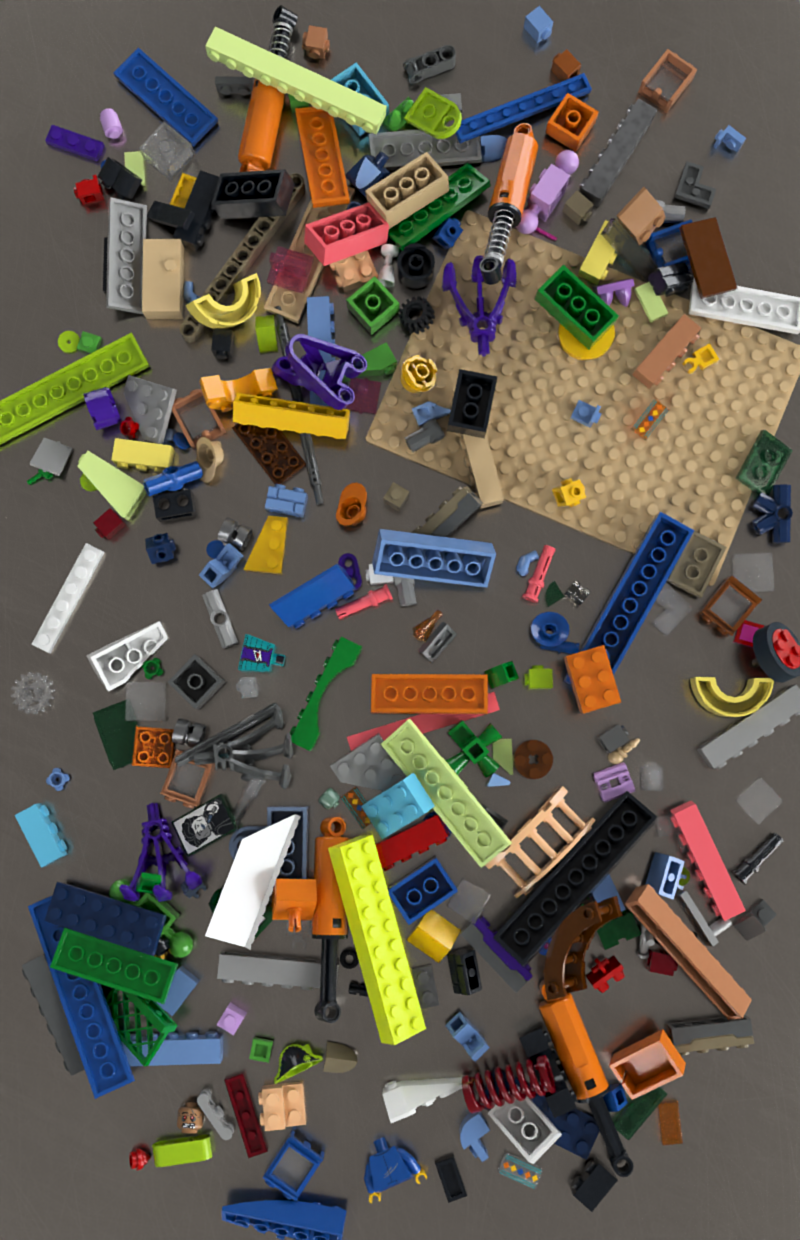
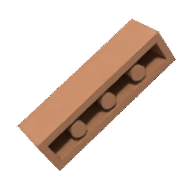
M684 314L637 367L633 376L648 389L653 385L658 386L664 379L663 373L665 371L669 373L676 365L674 362L676 358L679 357L681 359L688 351L686 347L689 343L693 345L700 337L698 333L702 328Z

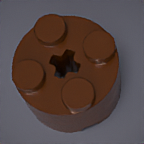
M539 740L521 742L513 751V767L522 777L539 779L547 775L552 768L554 759L552 752L545 743ZM529 755L536 756V763L529 764Z

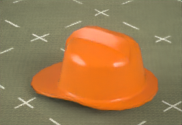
M357 482L351 483L342 491L336 511V519L339 524L357 526V524L365 519L367 513L365 507L367 492L362 484Z

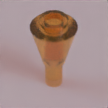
M437 610L430 618L413 627V635L419 641H426L435 623L443 616L442 612Z

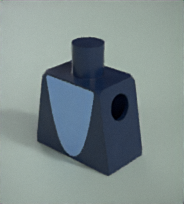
M382 151L376 157L365 155L347 172L345 177L366 197L365 190L390 175V172L384 167L389 157Z

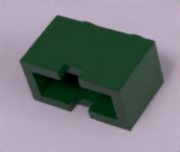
M621 911V917L609 921L596 931L601 947L604 950L618 945V940L622 938L628 941L641 935L631 911Z

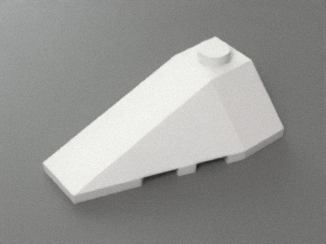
M160 621L86 656L106 690L110 691L125 683L149 656L153 655L168 639V636Z

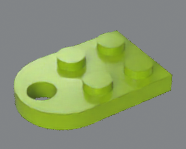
M425 87L404 119L407 123L436 139H445L457 132L462 122V114L454 102ZM449 121H454L453 125L446 127Z

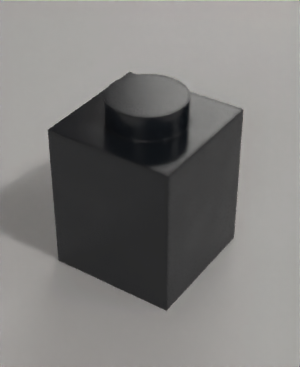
M213 329L211 351L217 358L227 359V357H233L235 339L233 330Z

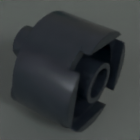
M422 244L407 245L398 255L397 259L399 279L404 286L410 288H421L430 284L435 268L433 253Z

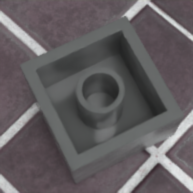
M196 654L168 681L197 710L226 683Z

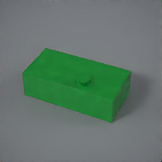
M562 265L538 289L534 298L588 350L615 324L619 317L615 311L565 265Z

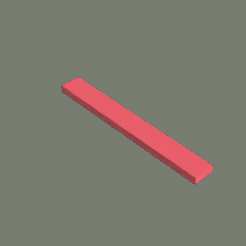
M494 692L488 693L489 714L500 710ZM419 714L348 736L347 740L352 751L378 733L385 741L408 719H411L421 733L424 734L456 724L461 720L466 721L485 714Z

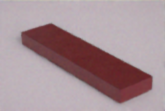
M244 1071L226 1077L224 1079L248 1158L268 1152L267 1143Z

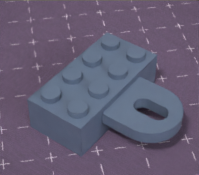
M309 806L267 807V826H245L238 829L232 835L229 842V852L232 858L235 859L238 843L243 838L297 814L301 818L298 820V826L291 839L290 847L287 849V855L284 858V863L280 868L277 879H308Z

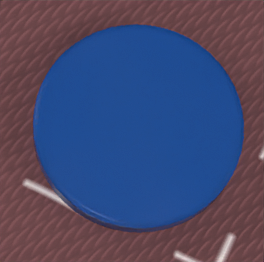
M177 432L173 436L175 445L180 449L186 450L190 447L184 433Z
M211 541L206 548L208 556L212 559L217 558L225 546L221 541Z

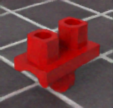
M612 956L610 959L605 958L601 962L598 958H595L594 961L597 965L591 968L592 972L586 975L594 989H598L601 993L609 989L606 981L613 977L617 982L625 977L622 971L624 968L615 956Z

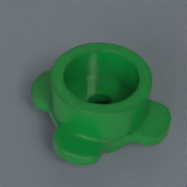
M159 658L145 661L142 665L145 678L147 679L163 674Z

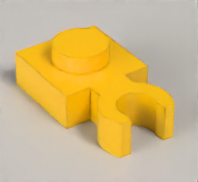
M709 343L693 352V358L685 359L682 364L683 366L688 363L692 365V368L687 372L691 374L696 370L697 366L703 370L718 362L719 358Z

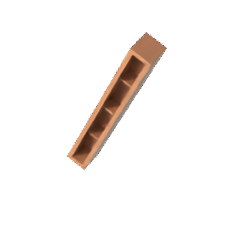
M649 884L635 887L625 903L627 908L728 1020L743 1018L752 1001L745 990L737 984L733 977L720 965V962L712 956L707 948L695 937L694 933L670 909L654 888Z

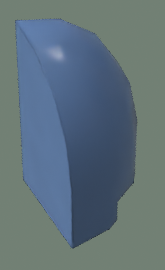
M500 135L481 136L482 162H493L501 159L507 139Z

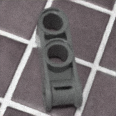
M444 45L417 57L407 59L403 63V68L407 70L409 83L416 84L421 80L453 69L456 64L455 48L451 45Z

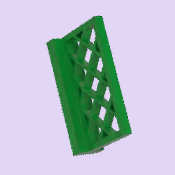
M112 988L106 1001L108 1007L112 1005V1018L120 1040L143 1066H148L168 1033L174 1032L178 1025L157 1002L122 991L123 1001H117V992L119 990ZM129 1002L134 1004L135 1014H129ZM123 1003V1015L118 1016V1004ZM140 1015L146 1017L147 1027L141 1028ZM135 1016V1029H130L129 1017ZM119 1018H124V1030L122 1031L118 1024ZM152 1028H156L161 1033L156 1041H153ZM147 1029V1042L142 1043L141 1030ZM136 1031V1044L130 1041V1032ZM148 1044V1054L145 1057L142 1054V1045Z

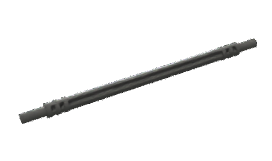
M281 306L274 307L281 311ZM275 314L277 320L276 329L284 357L286 356V344L290 340L287 323L284 322V317ZM289 383L292 401L303 402L300 386H294ZM300 433L310 486L313 487L316 504L320 505L324 503L320 487L322 483L311 434Z

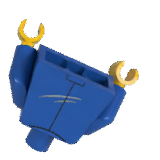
M385 1137L374 1141L377 1154L369 1157L364 1174V1182L369 1193L370 1203H373L372 1196H377L380 1202L382 1191L415 1177L418 1184H420L418 1178L420 1175H424L427 1179L425 1170L419 1166L414 1156L405 1149L398 1148L397 1146L388 1148Z

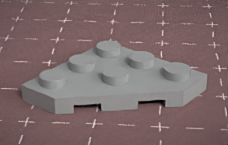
M128 375L124 396L135 421L139 424V430L143 439L156 444H163L177 390Z
M379 733L330 765L340 782L385 791L407 776L382 747L381 743L384 740Z

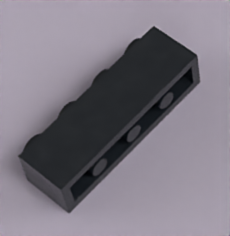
M200 170L184 208L194 212L195 216L187 231L176 228L173 235L174 239H181L185 248L196 252L199 246L203 245L204 233L211 225L210 218L212 213L216 212L211 206V202L219 180L218 176Z

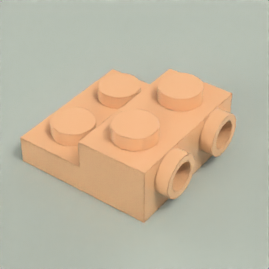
M368 250L329 264L331 270L336 271L337 276L335 279L339 288H343L344 293L363 286L374 276L378 278Z
M303 1081L263 1085L262 1092L258 1094L259 1105H263L264 1113H260V1124L265 1126V1131L283 1130L289 1126L306 1125Z

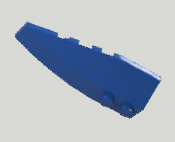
M264 1200L223 1206L222 1220L245 1228L252 1225L257 1232L265 1234L270 1231L277 1234L276 1238L282 1240L285 1239V1236L295 1240H342L347 1210L339 1206H323L319 1202Z

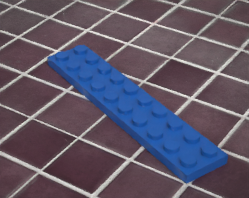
M52 896L28 906L94 1098L96 1099L135 1081L101 984L50 968L65 928L44 921Z

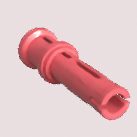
M544 545L533 577L528 579L529 585L525 594L522 595L523 599L538 603V596L541 588L545 586L543 580L556 551L555 548Z
M384 584L382 588L375 591L370 590L368 595L336 607L335 611L338 618L341 619L371 605L376 607L378 603L387 599L392 600L393 597L387 584Z

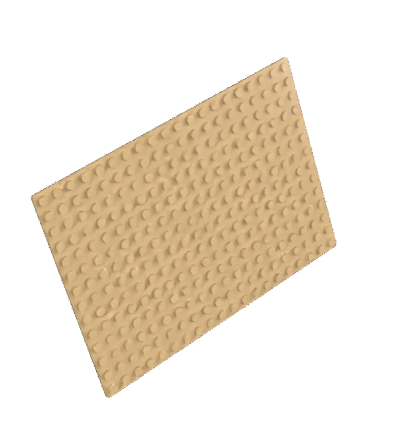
M467 210L460 226L463 231L455 241L454 246L449 248L427 298L435 312V319H432L433 324L429 323L430 328H424L425 332L423 333L419 330V334L415 332L411 334L367 433L366 441L470 485V468L465 466V449L461 450L459 443L461 434L447 431L450 414L437 419L445 437L434 444L429 443L412 453L405 441V437L422 427L418 426L412 408L430 401L438 406L450 409L459 369L497 376L486 434L504 500L632 554L637 550L655 516L662 512L727 547L708 584L709 586L714 585L753 490L741 481L738 476L761 433L772 441L774 439L800 374V345L754 326L688 314L690 300L676 294L665 297V294L660 295L668 315L650 323L634 291L636 287L646 282L607 267L606 269L609 272L605 280H600L598 285L628 278L633 279L634 286L631 287L630 302L627 307H624L617 299L615 291H613V299L609 307L619 317L614 324L615 336L611 347L599 358L590 360L575 359L568 355L560 345L558 337L560 323L534 298L538 289L562 265H565L593 291L592 287L597 285L578 276L585 257L529 234H522L517 229L512 228L508 238L507 249L505 250L506 254L503 256V266L500 269L503 276L505 261L507 259L513 260L516 266L517 284L516 288L509 286L504 300L505 305L501 313L503 315L501 325L497 324L495 339L489 342L490 354L482 357V355L478 354V342L474 343L471 341L467 325L464 327L460 325L459 318L461 316L450 290L443 292L442 289L444 267L452 262L456 273L458 293L472 314L477 312V282L473 283L471 280L472 266L476 256L481 255L484 257L493 223L490 222L489 218ZM501 280L493 285L482 282L484 311H487V313L493 311L504 285ZM685 314L702 328L698 333L700 337L693 345L689 343L686 347L688 351L681 359L679 357L676 358L674 361L676 365L669 373L667 371L663 373L664 379L658 386L653 385L648 389L633 376V373ZM710 343L719 358L718 362L703 370L697 366L693 373L688 374L687 372L692 368V365L688 363L683 366L682 363L687 358H693V352ZM415 355H420L419 357H423L426 360L431 359L437 368L436 383L432 389L425 392L411 393L403 387L400 380L403 363ZM579 400L594 407H597V405L601 406L599 410L602 413L597 424L593 423L591 428L570 419ZM657 405H662V409L658 410ZM657 410L658 415H653V411ZM648 416H653L654 421H649ZM644 422H649V426L644 427ZM644 427L645 432H640L639 428ZM565 479H580L585 488L586 498L581 499L580 504L573 507L569 505L558 507L552 489L560 486L561 481Z

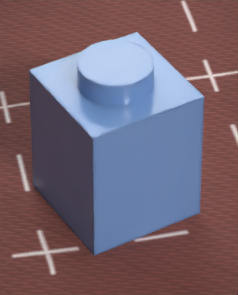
M540 6L525 16L524 28L537 43L551 35L553 21Z

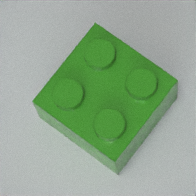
M375 276L346 299L347 308L371 335L399 312V302Z

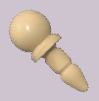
M633 739L624 745L623 748L619 747L609 753L608 760L614 765L620 764L624 758L628 757L627 753L637 746L640 739Z

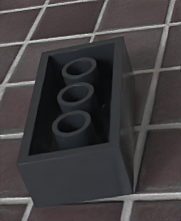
M285 169L221 173L211 206L221 219L286 216L295 183Z

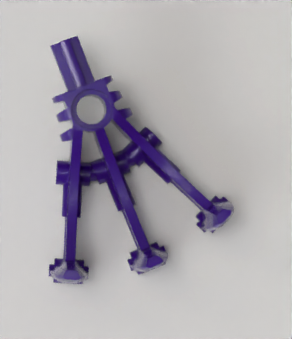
M480 255L474 259L471 275L472 282H477V312L472 314L458 293L456 273L452 262L444 267L442 289L443 292L450 290L461 316L459 318L460 325L462 327L467 325L471 341L474 343L478 342V354L485 357L486 354H490L489 342L495 339L496 326L502 323L503 315L501 313L505 305L504 300L509 286L516 288L517 273L515 262L507 259L501 280L502 284H504L493 311L487 313V311H484V298L482 297V282L484 280L479 264L483 260V256Z
M149 803L147 805L148 822L141 824L143 828L141 833L144 836L141 839L143 848L138 859L136 872L129 886L122 884L119 887L124 899L134 902L140 900L139 892L136 891V884L141 873H145L148 866H158V875H161L162 881L160 885H154L152 889L158 902L169 901L173 898L172 892L166 889L165 876H167L166 864H169L170 861L174 862L176 860L180 868L185 871V882L189 889L194 890L203 883L201 876L190 871L187 867L188 864L183 858L184 852L180 846L175 849L170 842L172 834L169 833L168 821L160 819L158 803ZM155 829H160V833L157 836H151ZM163 841L166 842L171 850L170 853L164 855L161 846ZM152 843H154L155 846V857L150 856L152 850Z

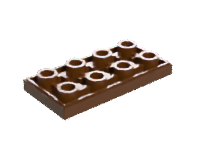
M716 217L681 225L679 229L700 298L703 299L735 291L737 284Z
M239 423L232 427L233 431L274 484L282 485L306 467V462L282 431L276 428H261L256 425H241Z

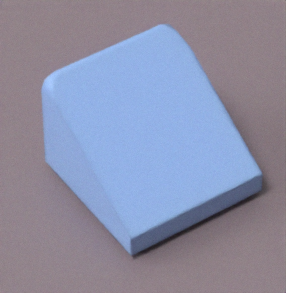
M493 773L486 787L510 785L511 782Z

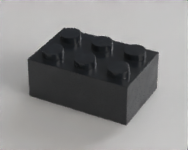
M459 369L447 431L485 439L497 376Z

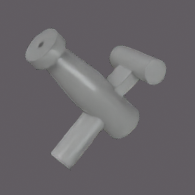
M635 916L637 925L642 927L640 949L637 951V956L641 959L649 958V947L653 946L655 941L653 935Z

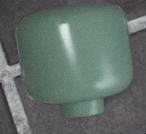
M328 788L319 797L318 802L326 810L335 809L339 804L337 801L340 799V796L332 788Z

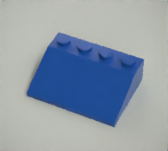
M336 564L272 602L269 606L288 627L297 629L304 625V620L309 617L313 619L321 614L320 611L324 608L330 609L336 606L339 599H347L354 595L353 591L356 587L346 570Z

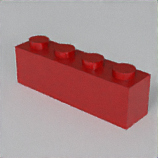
M438 814L375 844L381 867L384 871L395 866L394 863L399 860L403 863L411 859V854L417 851L419 854H422L430 849V845L436 843L438 846L447 841L446 837L450 833Z

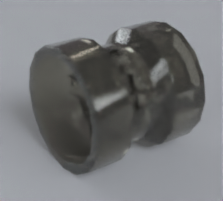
M575 580L564 595L567 598H572L574 603L580 606L591 591L581 587V584Z

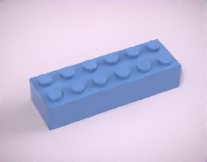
M379 529L372 566L374 574L487 588L496 552L493 544L488 542Z

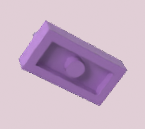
M628 278L594 286L592 289L608 306L612 302L613 291H615L619 302L624 307H627L631 299V287L634 286V280Z

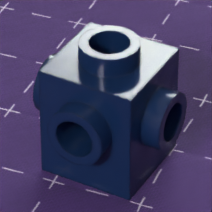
M168 533L156 534L145 539L146 551L152 564L166 562L174 558L176 545L173 539L170 540Z

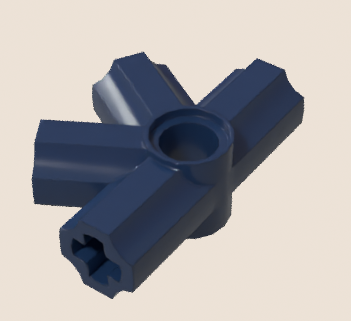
M773 485V498L761 492L752 505L753 508L763 513L762 516L752 521L753 527L759 535L772 529V543H790L791 517L793 514L791 509V485ZM779 509L784 510V519L778 516Z

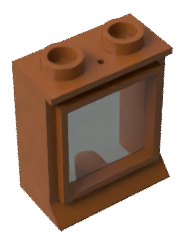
M731 575L725 579L699 612L702 614L701 618L708 624L714 623L717 626L716 630L723 636H733L735 631L762 599Z

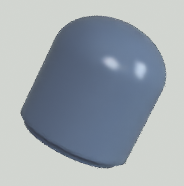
M169 428L166 430L163 445L176 447L173 441V436L177 433L175 429Z

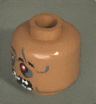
M185 1102V1106L178 1109L177 1127L182 1130L181 1133H198V1129L203 1127L204 1112L197 1106V1102Z

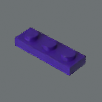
M51 125L45 140L48 145L96 162L99 161L105 146L101 141L55 125Z

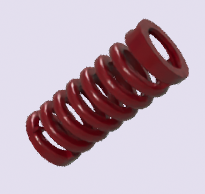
M547 1056L537 1057V1065L534 1066L530 1059L526 1060L530 1088L525 1080L521 1062L515 1063L520 1083V1092L516 1086L511 1065L505 1066L510 1089L509 1093L505 1087L502 1070L500 1067H496L495 1077L499 1087V1097L495 1091L491 1071L485 1070L484 1076L489 1091V1100L485 1094L483 1079L479 1072L475 1073L474 1077L469 1075L462 1076V1090L469 1112L471 1114L481 1112L485 1107L493 1109L495 1104L501 1107L505 1104V1101L508 1104H513L516 1099L521 1102L525 1100L526 1096L529 1099H533L536 1093L539 1096H545L546 1092L555 1093L554 1076ZM534 1067L536 1070H539L541 1086L537 1081ZM474 1081L479 1095V1101L478 1099L476 1100L475 1092L473 1088Z

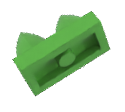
M410 97L406 98L384 118L382 124L390 132L402 131L409 124L404 117L415 102Z

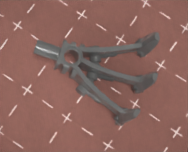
M275 705L272 718L252 733L232 742L227 741V744L219 742V745L213 744V752L194 754L195 765L215 763L216 771L218 769L224 771L226 768H229L230 771L242 773L241 779L247 782L251 778L277 780L280 787L286 789L292 777L288 764L283 765L281 772L267 771L253 766L256 761L284 753V757L290 759L294 755L290 733L286 734L284 744L271 748L251 750V745L261 739V736L274 726L276 729H283L285 723L283 722L280 707ZM224 753L229 755L226 759H222L219 756Z

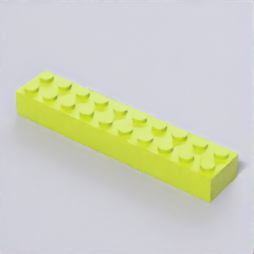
M373 835L358 836L329 847L328 851L381 1043L396 1045L425 1030L426 1026Z

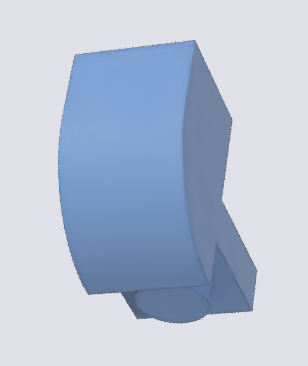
M229 543L223 548L217 558L207 563L199 576L209 586L214 588L235 571L236 565L243 555Z
M460 1011L445 1025L453 1038L464 1047L468 1055L475 1062L490 1048L485 1042L483 1035Z
M481 1112L469 1113L460 1124L461 1145L463 1149L470 1146L469 1149L475 1158L479 1157L483 1162L489 1156L487 1149L479 1138L488 1133L490 1127Z

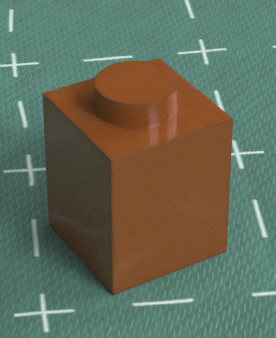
M567 49L563 53H558L553 58L551 71L561 82L579 75L581 63Z

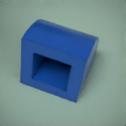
M622 1083L609 1085L610 1091L603 1096L609 1112H618L628 1104Z

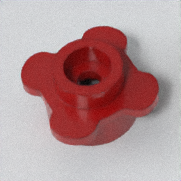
M126 417L120 424V431L123 435H128L129 439H134L135 433L139 429V424L134 422L131 417Z

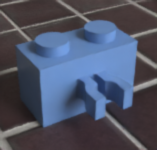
M655 852L646 884L654 888L658 895L674 900L676 890H683L684 886L679 885V879L687 878V875L681 874L685 861Z

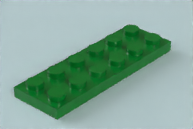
M466 163L448 177L449 191L390 228L388 238L403 251L407 245L415 244L491 186L490 180L472 165Z
M68 928L63 930L50 968L161 1004L166 1002L178 967V963L151 956Z

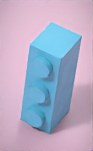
M38 803L16 814L15 817L42 868L68 854L65 842L60 840L57 835V826L53 822L51 823L48 817L49 811L47 807L42 805V803Z

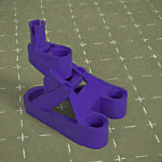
M305 334L293 336L286 344V356L278 358L272 365L271 369L274 379L276 380L280 377L294 386H304L336 410H342L353 403L355 394L349 386L342 383V379L344 376L353 379L367 369L366 359L354 350ZM295 341H300L306 352L300 359L293 351V343ZM319 350L341 359L325 363ZM321 370H325L326 372L321 381L318 376Z

